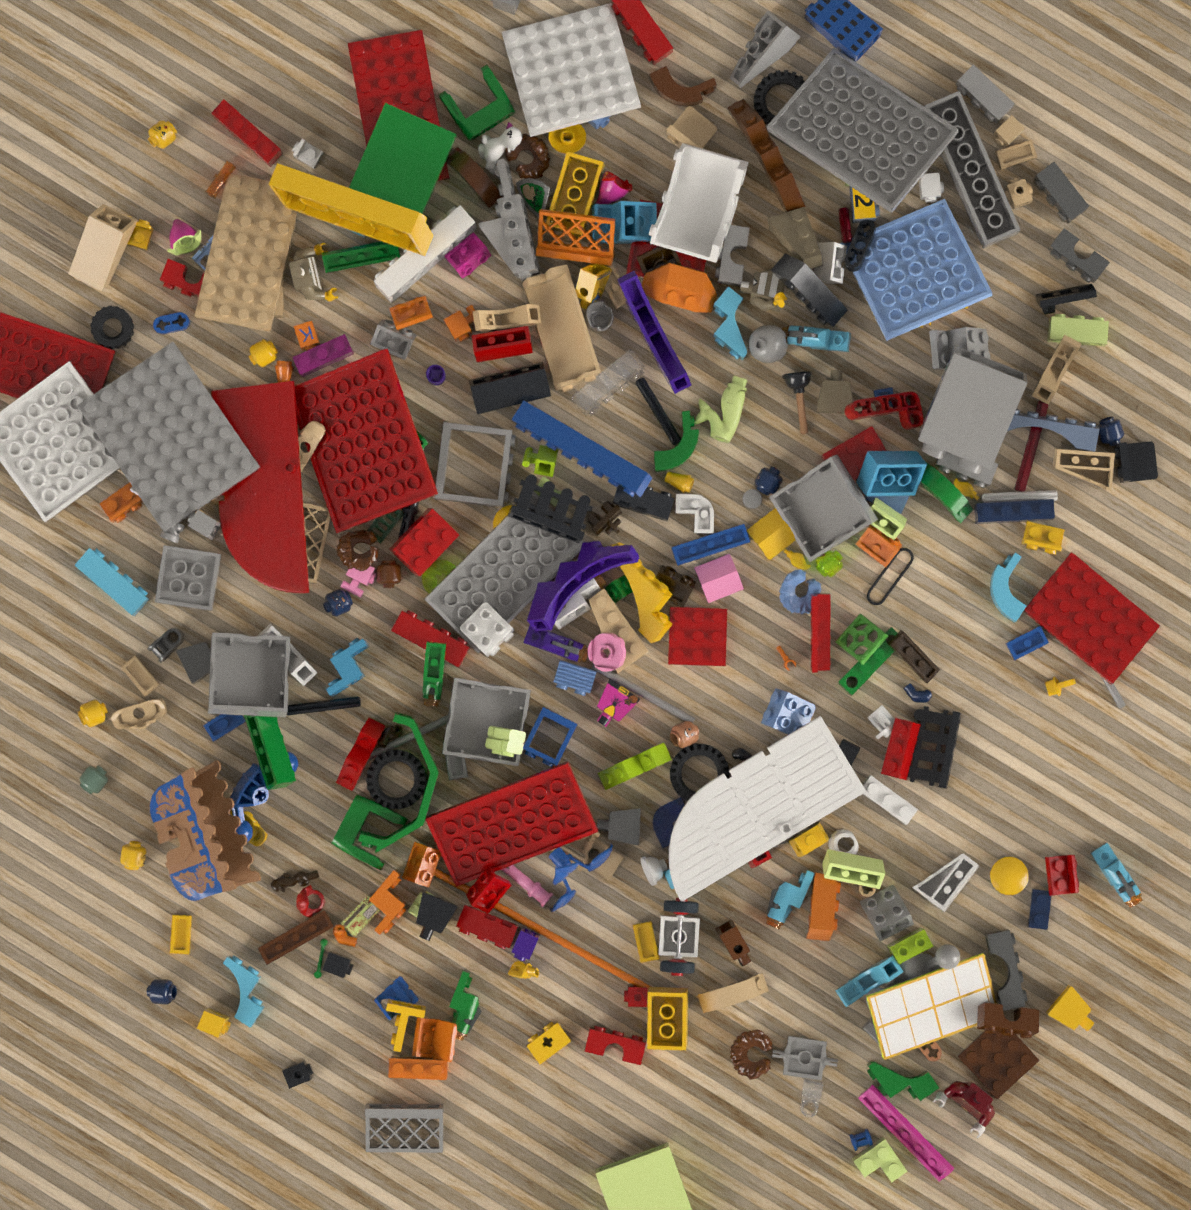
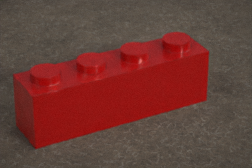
M611 0L612 6L610 7L616 16L620 15L623 20L621 23L626 31L630 30L634 35L632 39L638 47L641 45L645 51L643 55L648 62L652 61L655 65L673 53L672 45L640 0Z
M225 99L211 112L212 116L269 167L283 154L282 150Z
M407 610V612L401 611L391 629L392 632L425 650L427 641L446 643L445 661L460 668L470 649L467 646V641L459 637L457 640L450 637V632L443 628L440 631L433 628L434 623L426 619L423 622L416 618L418 615L410 610Z

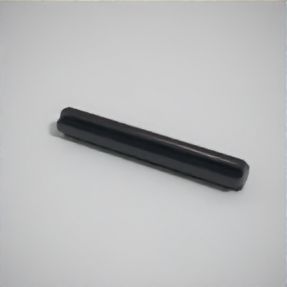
M645 378L638 379L636 381L638 389L672 445H677L681 442V437Z
M357 696L288 705L287 716L360 707L361 699Z

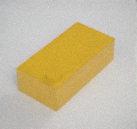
M567 151L550 210L590 215L605 166L604 162ZM547 216L546 224L550 226L555 221L551 216ZM567 218L561 221L567 229L574 224ZM583 221L580 225L586 229L588 221ZM558 224L551 228L559 232H564ZM577 227L570 231L576 237L583 234Z

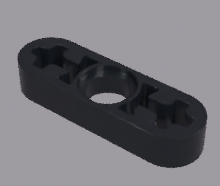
M870 219L862 220L859 223L847 251L845 266L849 271L855 272L862 267L875 236V223ZM870 226V230H867L866 237L863 236L864 228ZM861 241L866 246L863 249H857L855 244ZM855 254H857V263L855 262L851 265L850 261H853Z

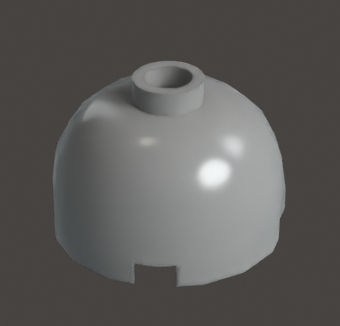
M763 325L755 329L749 339L751 355L763 363H774L781 360L788 348L784 331L775 325Z

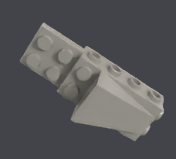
M503 158L496 160L497 166H494L496 176L501 180V184L498 186L500 195L503 196V198L497 199L498 205H495L497 216L500 218L481 222L479 227L518 279L521 278L524 281L526 278L533 277L532 275L541 273L525 200L520 194H515L510 167Z

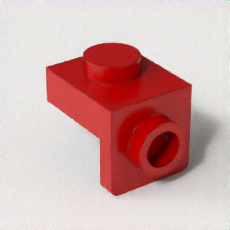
M628 986V990H624V1002H628V1007H647L648 989L646 987Z

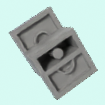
M963 327L948 331H929L933 369L945 370L955 345L990 359L987 329Z

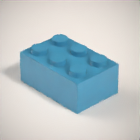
M868 451L856 483L865 496H914L927 463L917 451Z

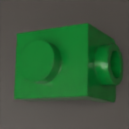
M625 574L605 587L607 594L614 603L619 602L633 592Z

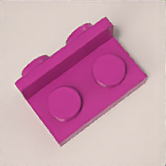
M473 232L444 255V257L463 279L470 275L478 266L485 263L491 257V253Z

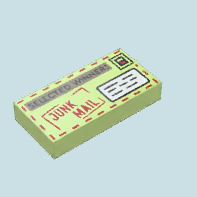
M369 896L341 923L354 937L380 911L379 908L369 901Z

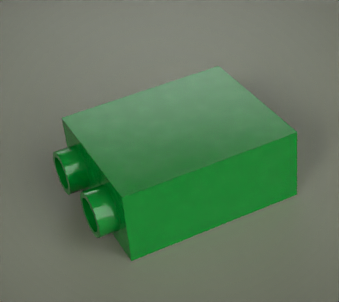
M385 103L349 188L424 214L457 135Z

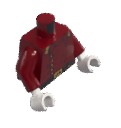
M955 1081L944 1092H938L933 1102L939 1100L941 1101L939 1107H943L947 1098H951L979 1121L970 1130V1133L976 1130L979 1133L977 1138H979L995 1115L994 1107L991 1105L993 1098L973 1082Z

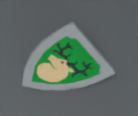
M533 178L522 179L516 182L518 192L525 200V205L539 218V210H546L548 198L554 196L555 190L553 188L550 189L545 183Z

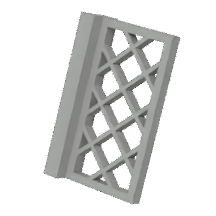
M366 1104V1152L443 1153L444 1104ZM370 1118H378L383 1124L375 1130L370 1125ZM392 1118H397L402 1123L396 1130L388 1124ZM412 1118L417 1119L421 1123L415 1130L407 1124ZM430 1119H439V1126L434 1131L426 1124ZM384 1126L392 1132L386 1140L378 1133ZM403 1126L411 1132L405 1140L397 1133ZM423 1126L431 1132L424 1140L417 1134ZM375 1135L383 1142L378 1147H370V1139ZM394 1135L402 1142L398 1147H392L388 1143ZM413 1135L421 1141L417 1147H411L407 1143ZM434 1135L439 1140V1147H431L426 1142Z

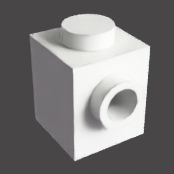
M939 173L924 174L920 178V200H925L926 203L936 202L941 197V193H944V183L940 182Z

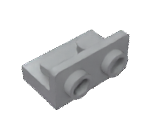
M381 320L377 325L370 345L381 350L388 349L390 354L405 360L417 335L409 328L397 330L394 322L391 320Z

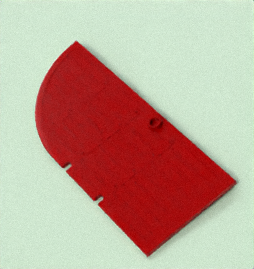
M294 381L211 391V397L260 466V469L219 495H224V500L218 501L221 530L227 547L242 569L260 583L279 591L309 593Z

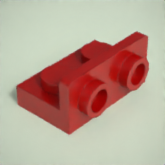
M1075 855L1045 857L1049 896L1079 893Z
M487 867L474 885L469 888L466 896L471 906L489 914L512 885L509 880L496 875L491 867Z

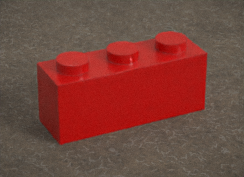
M528 326L471 335L477 363L533 353Z
M895 718L881 774L907 780L921 724Z

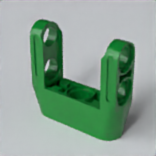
M487 64L480 68L483 73V79L497 100L465 119L450 94L446 91L438 94L456 125L468 141L476 139L515 113L509 98Z
M357 794L331 844L370 866L382 870L385 863L381 862L378 857L353 845L370 811L405 826L408 819Z

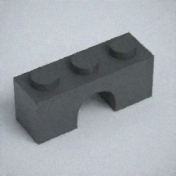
M1064 228L1048 248L1051 251L1050 254L1055 259H1062L1066 262L1065 265L1070 270L1078 271L1081 274V278L1086 282L1090 283L1091 281L1094 283L1110 262L1096 251L1087 259L1077 257L1074 247L1079 239Z

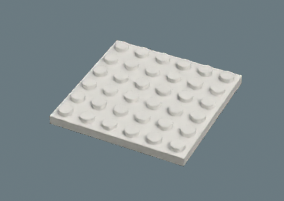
M612 3L502 32L530 137L641 108L615 13L610 7Z
M70 361L0 412V462L44 522L50 520L120 469L77 406L94 393Z

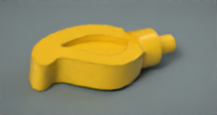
M957 478L954 480V486L965 497L975 498L978 501L980 497L976 495L977 493L970 483L959 482Z
M787 549L783 551L787 554L786 556L794 567L801 570H807L811 567V565L806 564L805 558L801 553L788 551Z

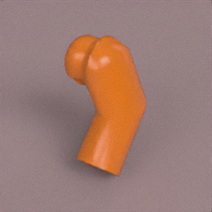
M335 925L333 934L337 942L356 947L358 938L348 936L343 925Z

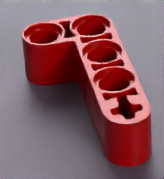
M913 391L860 399L845 407V415L850 420L899 413L900 423L906 430H912L921 426L924 421L920 398ZM906 398L910 400V405L907 404ZM888 401H891V402H892L893 408H891V407L889 406V402H888ZM871 403L875 405L876 411L871 408ZM862 408V411L860 412L855 411V409ZM910 416L914 419V424L910 421Z

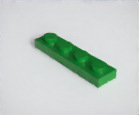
M382 241L322 253L326 273L391 261L396 257L400 258L398 247Z

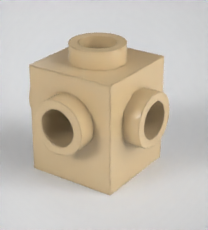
M1019 178L1009 181V185L1006 186L1004 193L1012 209L1031 204L1033 201L1031 196L1033 190L1030 183H1027L1025 179L1020 180Z

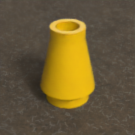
M668 471L665 482L683 493H690L694 484V478H691V475Z

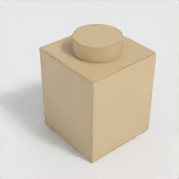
M1011 115L993 134L995 136L994 139L1000 146L1008 147L1025 128Z

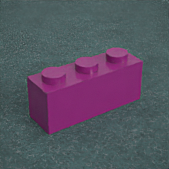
M343 334L292 358L303 378L354 355V352L346 335Z

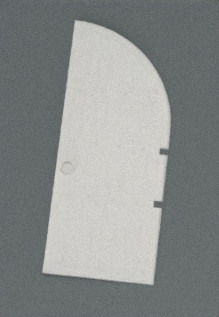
M821 716L767 747L769 755L765 756L764 752L760 751L730 769L729 773L732 777L727 779L723 773L705 784L688 800L675 822L669 844L670 875L681 902L866 792Z

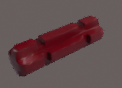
M847 207L839 208L842 243H851L849 209Z

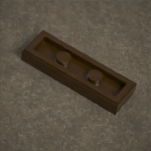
M900 630L888 643L925 683L928 684L940 671L904 631Z

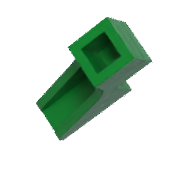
M874 1061L867 1064L869 1067L867 1072L872 1080H878L880 1083L878 1089L883 1096L888 1095L889 1098H892L910 1086L908 1091L913 1099L918 1098L922 1101L939 1089L927 1070L918 1076L905 1077Z

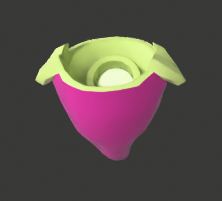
M175 219L169 235L170 248L167 249V252L179 256L180 254H188L194 251L200 245L201 230L196 232L189 224Z

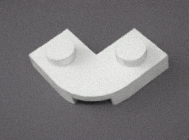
M676 494L675 514H695L694 533L713 534L714 510L711 503L701 495Z

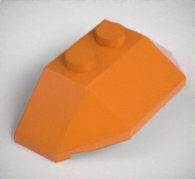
M674 263L665 264L651 272L645 273L641 284L646 296L661 303L693 312L712 313L717 298V293L707 273Z

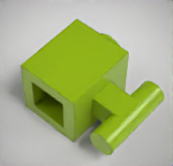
M540 445L537 454L533 453L531 447H527L522 465L529 467L530 463L535 464L534 474L553 477L559 449L554 451L547 446Z

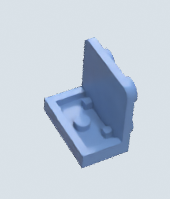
M776 688L771 695L761 723L789 735L810 722L816 706L789 692Z

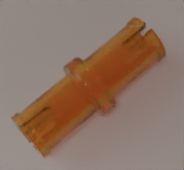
M226 161L219 173L214 175V180L205 193L215 199L222 187L226 185V180L236 169V166Z

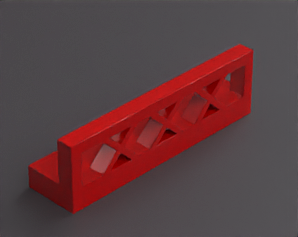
M830 593L811 594L812 673L830 671Z

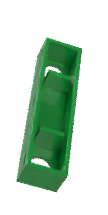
M892 627L885 632L888 636H895L897 634ZM885 640L864 665L858 661L837 683L852 696L895 651ZM850 676L855 677L858 681L854 688H850L846 684V680Z

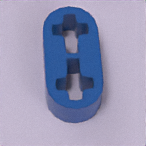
M182 312L164 315L154 320L153 327L157 333L165 335L187 329L190 325V319ZM179 317L186 319V322H183V326H180L178 323L173 324V322L178 321ZM160 321L170 323V325L164 327L165 330L157 328V325H160Z

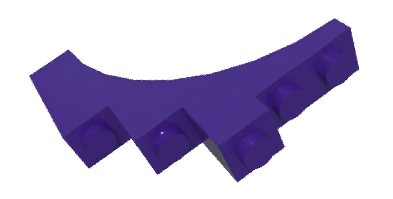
M635 271L618 278L617 281L625 297L628 309L673 392L676 394L692 386L688 374L668 341Z
M600 541L582 543L577 561L560 562L555 581L538 582L527 618L528 623L535 631L552 630L564 605L584 584L612 568L637 563L639 560L638 553L632 545L603 547Z

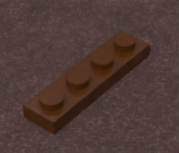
M326 910L257 949L266 965L333 928L334 924Z

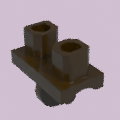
M606 501L601 506V510L606 514L602 519L595 513L588 518V522L597 536L604 530L607 535L613 530L617 534L620 532L617 526L622 521L617 517L623 512L617 505L614 506L609 501Z

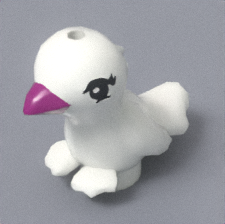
M508 122L506 130L500 137L491 138L490 136L483 135V144H479V155L481 159L487 161L485 169L492 175H496L494 168L497 163L496 160L502 156L505 149L508 148V152L514 151L522 141L521 131L513 127L511 123Z

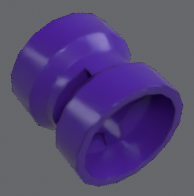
M432 365L426 371L427 380L431 385L439 386L446 379L445 371L440 365Z

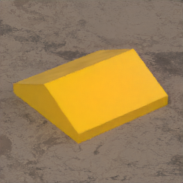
M776 508L747 529V533L769 561L796 541L791 528L782 519Z

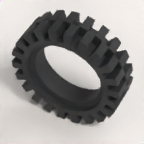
M778 70L776 73H769L758 84L753 101L754 110H756L766 125L775 117L766 105L768 91L779 84L790 85L798 90L805 82L801 75L798 76L793 71L790 73L788 70H784V72Z
M693 744L683 748L674 757L670 767V781L676 793L683 799L688 801L697 792L689 789L682 779L683 765L693 756L701 755L710 758L717 767V777L724 773L726 778L729 779L728 762L724 755L713 746Z
M389 750L383 752L371 762L367 770V789L371 797L385 808H407L418 801L424 793L427 782L425 768L417 757L407 751ZM395 761L407 764L414 774L412 789L405 796L398 798L386 795L379 785L380 771L385 765Z

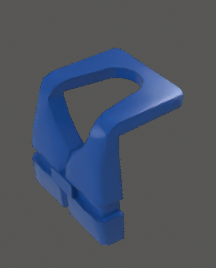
M399 976L393 981V984H390L374 999L375 1003L389 1020L399 1013L387 1012L381 1004L383 999H393L412 1004L419 1001V998L412 989H409V985L402 976Z

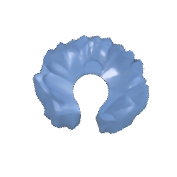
M794 570L788 573L779 590L780 602L791 613L810 614L811 594L820 593L822 590L821 583L812 578L806 581L809 584L807 594L803 597L796 596V586L806 580V572L803 570Z

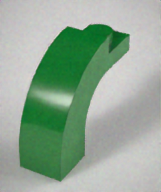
M682 411L683 438L681 442L671 450L654 451L655 472L676 469L683 465L693 454L698 442L699 429L691 430V427H694V415L690 416V411Z
M927 463L920 481L921 487L934 495L947 508L956 521L962 523L974 509L970 506L966 497L944 475Z

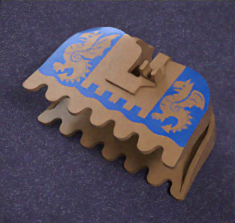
M219 760L198 771L191 767L178 777L161 785L153 793L150 802V814L159 834L157 835L159 843L162 844L178 839L180 842V847L167 852V862L165 865L177 891L191 901L231 891L238 886L261 880L259 872L251 871L249 868L250 864L254 861V856L250 852L245 853L243 851V846L247 844V837L236 832V829L241 824V820L238 816L230 814V810L234 807V801L232 798H226L223 795L228 787V783L224 779L217 778V773L221 771Z

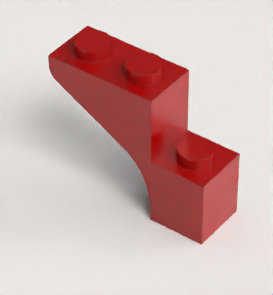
M371 718L367 719L353 748L345 759L336 780L337 784L351 791L354 790L386 727L385 725Z

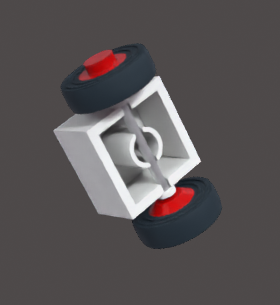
M677 897L676 900L664 901V911L679 915H661L658 954L674 956L676 959L662 960L660 962V971L669 972L672 976L694 973L695 963L687 962L680 958L698 957L700 918L684 917L688 913H698L699 904L697 902L687 901V899L681 902Z

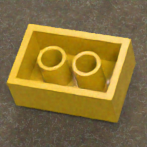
M649 987L647 1049L686 1050L688 1045V988Z

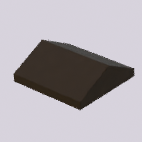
M660 246L636 257L643 275L668 263L682 266L676 251Z

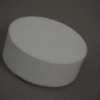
M751 489L744 493L742 501L747 508L755 509L761 504L762 496L757 490Z

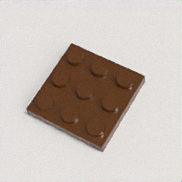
M982 1032L957 1055L996 1099H999L1040 1061L1016 1034L1004 1036L1002 1032Z

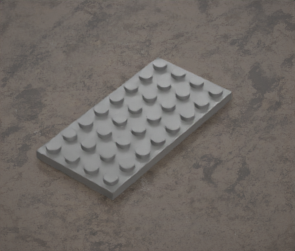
M533 492L530 503L534 505L537 504L539 498L535 492ZM506 516L424 600L480 653L481 650L460 630V626L485 602L509 624L534 598L538 582L551 581L557 575L560 562L571 561L580 552L584 541L576 543Z

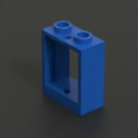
M543 707L523 746V749L526 750L525 754L534 759L536 755L543 758L542 763L550 767L553 764L558 765L578 724ZM543 717L569 728L568 734L555 759L529 747Z

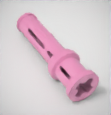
M514 865L509 866L510 869H501L528 891L529 897H534L540 902L542 908L553 896L552 892L548 893L541 887V883L533 882Z

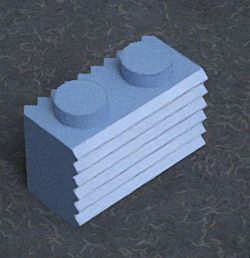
M560 660L553 683L557 684V688L567 690L568 687L575 689L574 693L585 696L586 693L590 694L597 671Z

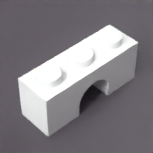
M869 775L863 783V787L866 790L863 795L885 809L904 825H907L917 812V808L873 776Z

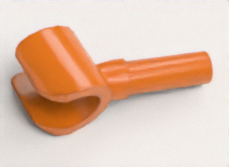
M781 646L776 647L784 660V668L790 671L787 667L788 662H792L796 667V662L789 659Z

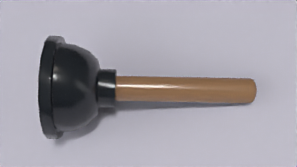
M812 371L782 375L786 385L793 389L794 394H796L801 434L808 433L803 393L805 392L804 387L810 383Z

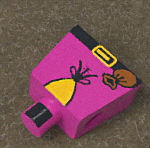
M609 679L597 705V708L603 711L597 721L607 727L612 718L620 722L639 702L640 698L612 679Z

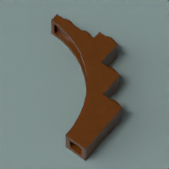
M744 99L727 107L729 114L735 120L758 157L785 212L805 207L793 174L784 164L778 146L770 138L760 115L753 111Z

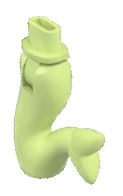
M733 376L731 383H728V387L724 390L721 398L723 420L706 402L699 399L700 412L695 418V425L708 420L711 425L710 436L718 441L730 443L740 421L745 392L747 391L745 387L748 380Z

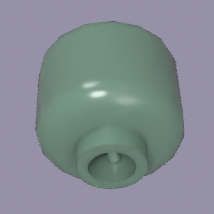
M99 765L96 768L88 766L79 778L80 786L91 795L92 793H99L108 782V778L105 776L107 771Z

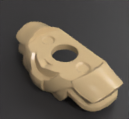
M311 421L298 433L301 471L307 465L325 434V427L317 421ZM302 442L310 444L311 449L309 452L301 450L300 445Z
M162 698L121 708L111 713L112 723L115 728L120 730L126 728L128 730L146 729L147 726L155 723L157 719L162 718L166 714V703ZM142 708L145 712L144 716L136 718L133 714L134 709Z

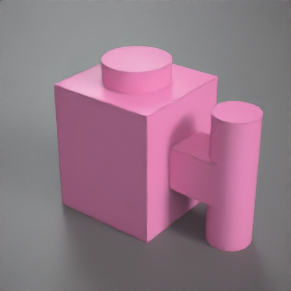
M372 566L365 571H359L355 568L348 569L346 575L352 578L351 583L343 581L340 587L361 598L364 591L358 588L359 584L362 583L366 586L369 583L373 584L376 578V569Z

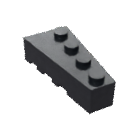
M785 253L771 269L784 285L795 294L796 298L803 302L811 313L817 315L816 319L824 326L828 324L834 327L848 311L804 262Z

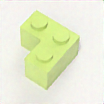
M884 1137L852 1158L864 1178L879 1167L882 1168L891 1183L908 1172Z

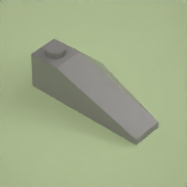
M769 10L754 29L755 35L751 42L748 41L746 45L748 49L744 57L739 58L730 76V79L740 88L789 52L800 38L796 32Z

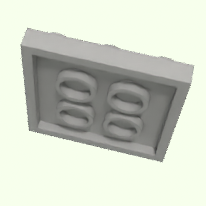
M164 545L155 602L212 611L221 554Z

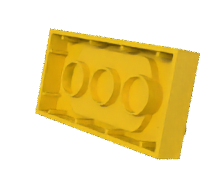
M278 163L270 179L269 186L288 209L426 256L434 235L426 224L427 217L417 211Z

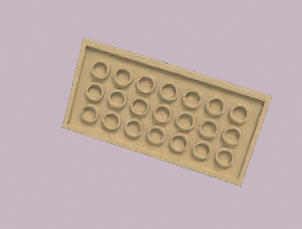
M228 173L195 317L271 332L298 212L288 209L283 205L269 186L270 181Z

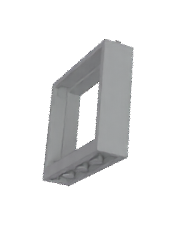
M443 422L436 480L438 494L434 496L435 500L503 508L504 503H508L509 492L505 491L506 484L510 485L511 480L508 466H512L513 454H510L511 446H515L516 435H512V430ZM451 430L506 436L498 500L444 493Z

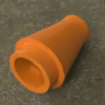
M277 361V365H275L277 382L291 380L294 368L292 361Z

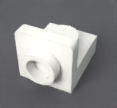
M303 138L300 142L297 141L292 149L295 159L315 169L324 153L307 143Z

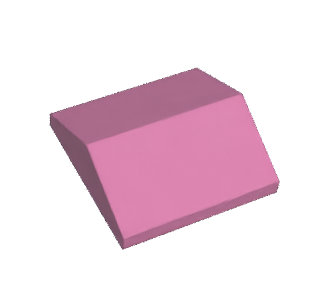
M730 554L694 568L708 603L744 589Z

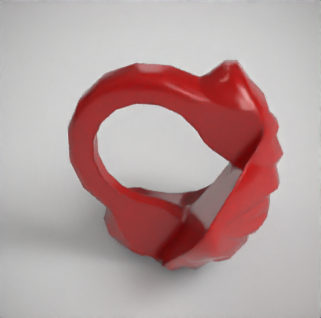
M311 885L302 888L296 897V907L305 917L311 918L314 913L321 911L324 907L325 899L323 894L318 890H313ZM311 894H317L320 897L321 903L316 909L308 908V896Z

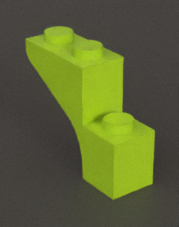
M663 742L598 772V775L605 790L660 766L672 760Z

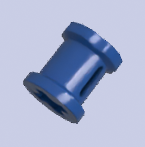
M868 1128L864 1132L855 1135L849 1134L854 1151L866 1145H873Z

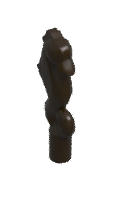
M317 870L310 873L302 871L291 877L290 874L284 872L280 878L272 881L271 887L277 892H285V888L282 886L292 887L297 883L300 886H306L310 880L319 878V873Z

